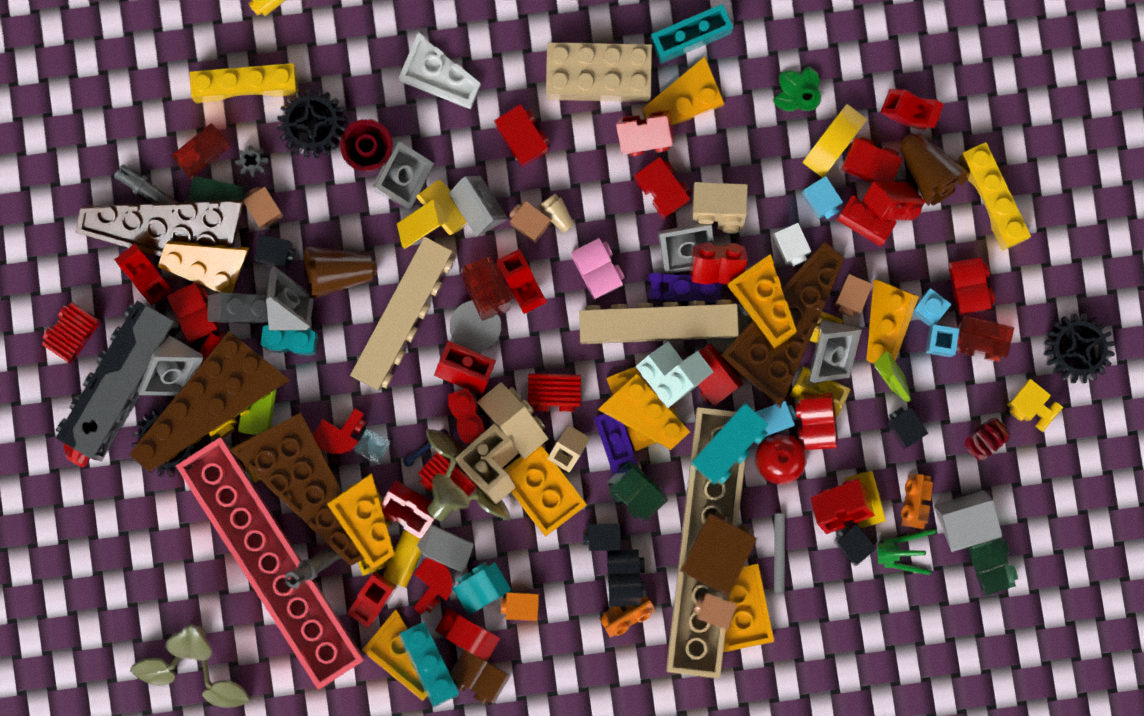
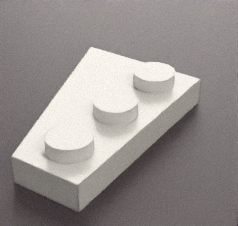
M419 32L399 75L400 82L471 109L481 85L480 82L458 64L453 63L440 49L425 40V37Z

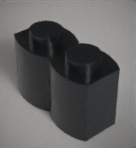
M639 549L607 551L609 607L641 605V597H646V581H640V573H645L644 557H639Z

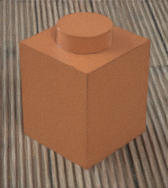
M256 187L246 194L247 198L243 202L261 230L284 217L265 187L262 189Z
M527 201L522 206L517 204L509 215L512 218L510 221L511 226L534 243L539 240L551 224V219Z
M848 274L834 306L839 308L838 312L849 317H853L854 314L859 315L873 284Z
M705 593L704 598L698 597L694 612L698 613L697 619L728 630L737 604Z

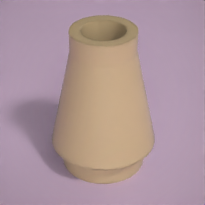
M555 193L539 205L542 210L541 213L551 219V222L562 233L575 225L562 197L558 198Z

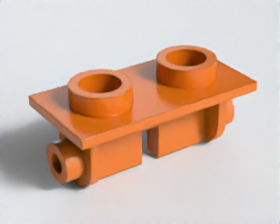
M908 474V480L905 484V503L901 511V526L925 529V524H928L930 506L922 505V500L931 501L934 483L931 482L932 477Z
M647 595L646 597H641V605L626 606L627 610L624 612L620 606H614L602 613L603 616L599 619L610 638L614 635L624 634L631 625L636 622H644L651 617L655 609Z

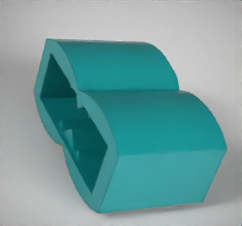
M269 325L263 327L261 346L268 351L274 353L291 351L300 356H312L317 352L318 335L310 329L269 330Z
M485 562L472 570L473 576L469 572L457 579L459 585L455 586L453 590L468 616L511 591L496 563L488 566Z

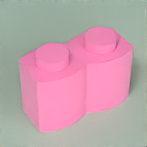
M599 238L571 252L574 263L594 300L622 287L621 280L625 279L619 265L613 266L609 258L613 254L606 241L602 243Z

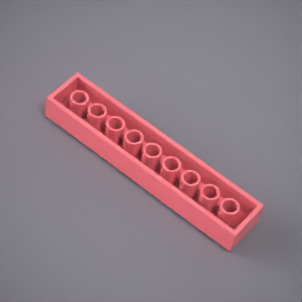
M220 437L176 465V467L318 690L322 689L366 659L315 579L305 581L297 588H291L287 585L286 581L292 577L285 579L286 574L296 569L302 559L239 460L230 451L231 448L226 440ZM189 465L193 466L191 469L187 468Z

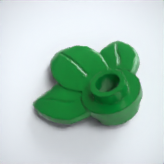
M807 67L801 75L791 70L783 71L779 74V82L783 92L773 99L777 107L784 111L792 112L799 108L804 111H812L820 105L821 94L818 90L820 79L815 70ZM806 94H811L812 98L806 101L803 99Z

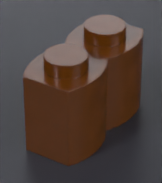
M465 649L450 672V676L457 688L465 691L466 688L475 692L473 697L485 705L488 702L493 704L496 702L511 677L498 667Z

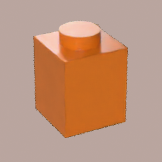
M507 593V598L501 599V614H506V619L538 621L539 594Z

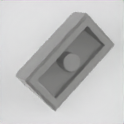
M432 524L417 544L424 556L460 572L465 571L474 545L473 542Z

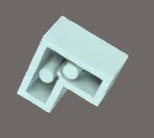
M669 342L649 354L636 366L642 377L649 383L667 408L686 396L713 373V370L698 351L683 361Z

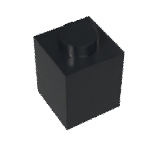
M260 234L254 260L260 264L288 269L289 263L293 264L296 249L292 248L293 244L291 241Z
M900 407L889 415L892 420L886 423L903 449L908 448L929 434L911 407L907 410Z
M588 524V530H583V546H589V551L621 550L620 524Z
M847 524L845 528L840 529L835 534L838 538L834 543L853 566H857L877 548L857 525L849 527Z

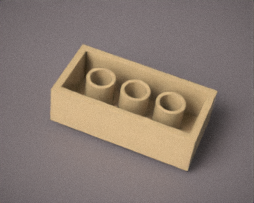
M547 43L546 100L650 102L652 45Z

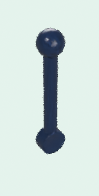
M446 429L440 430L449 435V432ZM428 442L413 455L405 456L403 458L404 465L407 467L412 466L417 457L432 447L431 444Z

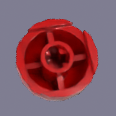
M775 433L767 436L758 445L755 453V466L759 475L767 482L776 485H787L796 481L803 474L807 465V453L803 444L795 436L787 433Z

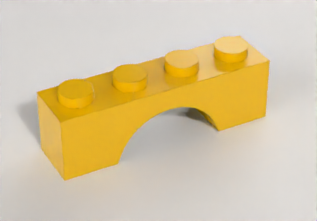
M294 63L189 72L191 98L195 103L217 102L241 95L278 97L295 95L296 92H299L297 69Z
M985 142L963 152L958 157V160L970 173L968 181L977 189L985 204L991 222V229L1001 250L1004 251L1029 239L1031 235L987 143Z

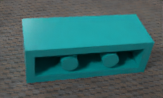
M721 4L651 34L650 42L660 64L732 34L733 25L724 5Z
M744 403L690 464L713 485L718 481L723 484L733 473L730 467L736 461L741 464L750 454L747 448L753 442L758 445L768 434L765 428L769 424Z
M425 622L400 633L399 638L432 707L435 708L457 697L459 692Z

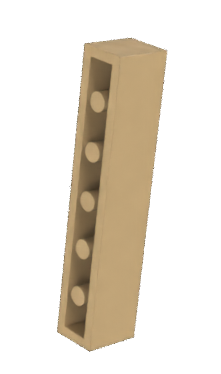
M424 237L350 375L351 377L379 392L382 387L387 389L393 378V374L390 373L395 364L400 365L406 353L403 351L406 342L409 341L411 343L418 331L415 325L419 318L424 319L430 309V305L427 304L432 295L437 296L443 284L440 282L443 273L446 272L448 274L455 262L452 258L453 252Z
M717 300L716 305H705V301H691L690 306H679V302H665L663 307H653V303L637 304V308L628 309L626 304L611 305V309L601 310L600 305L585 306V310L579 311L581 344L738 337L737 304H732L731 300Z

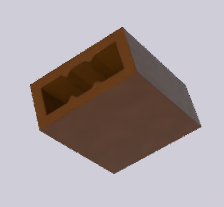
M716 512L715 515L708 514L680 572L729 596L758 538L752 536L754 533L752 529L742 524L737 528L729 524L730 518Z

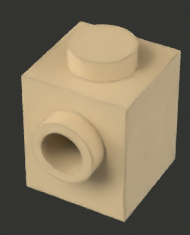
M568 425L547 459L570 473L591 438Z

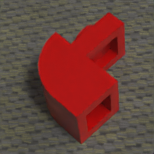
M889 89L880 113L898 123L925 131L927 127L935 128L944 104L938 100L920 99L906 90Z
M133 244L114 259L151 305L172 291V288L162 274L136 244Z
M520 249L496 260L523 314L547 303Z
M355 408L341 430L323 419L313 434L319 448L333 455H344L356 449L360 442L352 438L354 433L360 434L366 424V421L363 420L366 415Z
M426 557L414 572L415 576L430 587L414 606V609L421 615L425 611L428 613L433 611L440 602L436 599L438 595L448 600L453 591V577L449 568L440 562Z
M374 572L357 595L358 598L347 614L366 628H369L384 606L389 602L397 586L379 573Z
M447 608L435 629L437 633L446 637L449 641L488 661L500 640V637Z

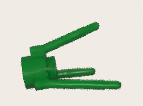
M936 529L925 530L893 539H884V543L877 544L878 564H884V568H897L930 575L931 571L928 569L894 562L899 561L900 556L926 555L925 550H899V545L894 544L935 534Z

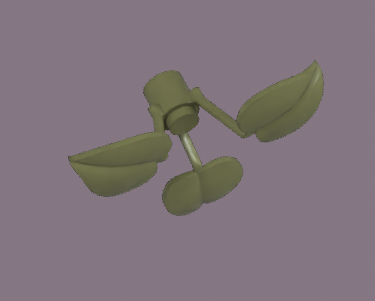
M426 429L425 432H427V438L431 446L441 455L450 458V465L446 475L435 474L433 477L435 498L427 507L430 515L439 521H444L452 510L457 511L459 508H467L470 504L469 501L477 500L480 507L485 511L510 521L511 516L503 500L495 504L479 487L475 489L476 493L467 496L463 490L454 485L449 478L457 462L455 458L463 452V449L448 434L435 429Z
M192 624L168 639L166 647L169 652L175 655L170 664L167 665L160 658H148L130 667V672L140 680L152 685L162 686L170 684L175 680L176 674L172 669L175 668L180 658L202 660L205 685L208 687L202 693L205 700L218 707L232 708L246 704L251 699L244 688L235 682L219 680L211 683L207 659L210 658L212 649L206 640L207 632L202 627L193 626Z

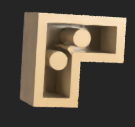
M695 182L692 220L698 221L700 224H713L714 221H717V229L723 230L725 233H737L738 230L743 231L747 215V184Z
M500 382L478 400L477 403L489 419L511 439L519 454L525 459L548 440V437L542 431L546 427L536 415L534 417L531 416L534 410L525 399L520 402L522 398L513 387L508 390Z
M494 423L455 459L465 474L495 504L499 503L515 488L512 480L502 468L519 452L511 439Z

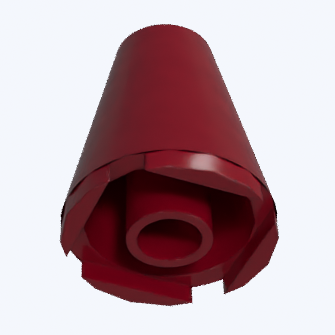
M360 119L351 123L344 131L340 139V151L343 159L350 167L362 172H371L380 169L388 162L393 151V140L388 129L381 123L372 119Z

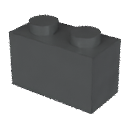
M236 293L208 295V322L266 323L268 322L267 295Z

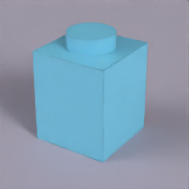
M826 176L802 192L803 197L818 220L823 216L829 219L840 212L838 207L843 202Z
M930 288L916 304L913 315L930 327L933 324H937L951 303Z
M934 324L930 326L925 353L945 357L954 356L956 354L959 329Z
M783 401L780 409L773 405L755 412L769 424L765 428L768 432L765 437L795 426L793 421L797 420L792 405L787 406L786 401Z

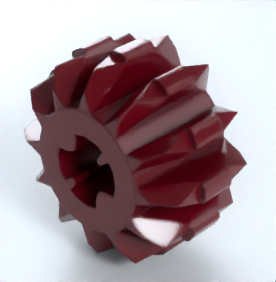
M990 418L971 432L966 438L964 445L968 448V452L977 460H985L1008 441L1010 433L1005 424L1000 422L998 418Z

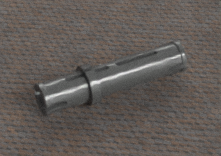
M124 164L119 167L121 170H117L114 175L115 179L133 189L132 193L135 195L140 194L152 203L178 202L148 182L147 177L139 176Z
M329 546L311 559L301 561L296 569L288 572L285 579L292 578L287 580L286 583L291 588H297L305 581L313 580L320 571L342 557Z

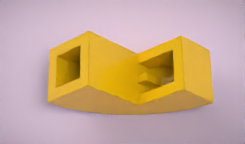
M846 104L802 163L823 178L868 119Z

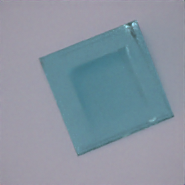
M366 429L354 452L379 465L391 441Z

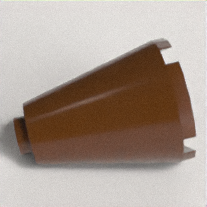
M911 133L902 140L900 151L928 206L930 203L932 206L937 205L955 193L954 188L957 183L962 186L969 178L970 173L966 168L922 134L915 135Z
M314 246L306 247L304 252L305 276H307L308 282L311 283L306 284L310 299L319 298L372 281L373 275H377L376 260H371V256L368 254Z

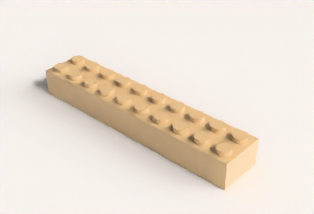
M699 407L696 409L690 463L736 412ZM745 460L741 464L736 461L730 467L733 473L723 484L718 481L715 485L690 464L666 672L720 678L726 629L697 619L698 613L694 612L698 597L704 598L705 593L729 601V596L680 572V569L708 514L715 515L716 512H719L730 518L729 524L737 527Z

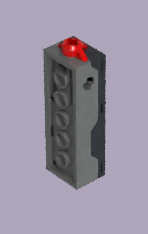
M138 300L135 305L130 304L124 314L126 320L121 327L118 326L114 330L110 338L113 342L108 350L104 349L97 359L99 364L94 373L90 372L83 383V386H85L81 396L77 395L70 405L71 413L67 419L63 418L56 428V432H58L56 439L63 442L66 459L80 467H85L90 459L102 462L141 396L137 391L153 353L169 336L175 338L181 328L176 322ZM93 425H97L96 432H92Z

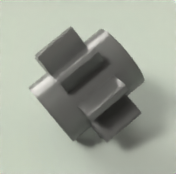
M249 145L248 151L243 152L239 150L241 160H237L235 163L238 166H243L240 171L242 175L249 172L251 177L255 179L256 173H266L263 169V164L269 163V160L261 158L264 153L262 148L256 152L252 145ZM249 158L255 159L257 165H249L247 160Z

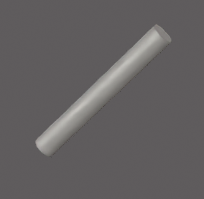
M775 514L774 593H784L785 514Z

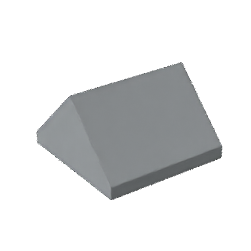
M396 140L390 159L381 168L372 187L376 193L411 209L434 163Z
M465 176L448 193L476 237L508 220V217L481 176Z
M696 224L659 231L658 240L665 274L690 271L694 245L706 242L714 244L712 224Z
M274 266L270 271L266 298L269 330H307L311 323L313 299L309 298L307 290Z
M826 320L821 321L810 365L811 382L850 378L862 329Z
M169 336L153 353L138 388V394L177 396L200 367L203 360L202 354Z
M984 490L934 505L951 552L1002 537L994 501Z

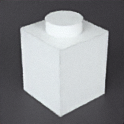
M799 223L774 233L772 237L785 265L792 263L795 266L807 260L806 256L810 254L811 250Z

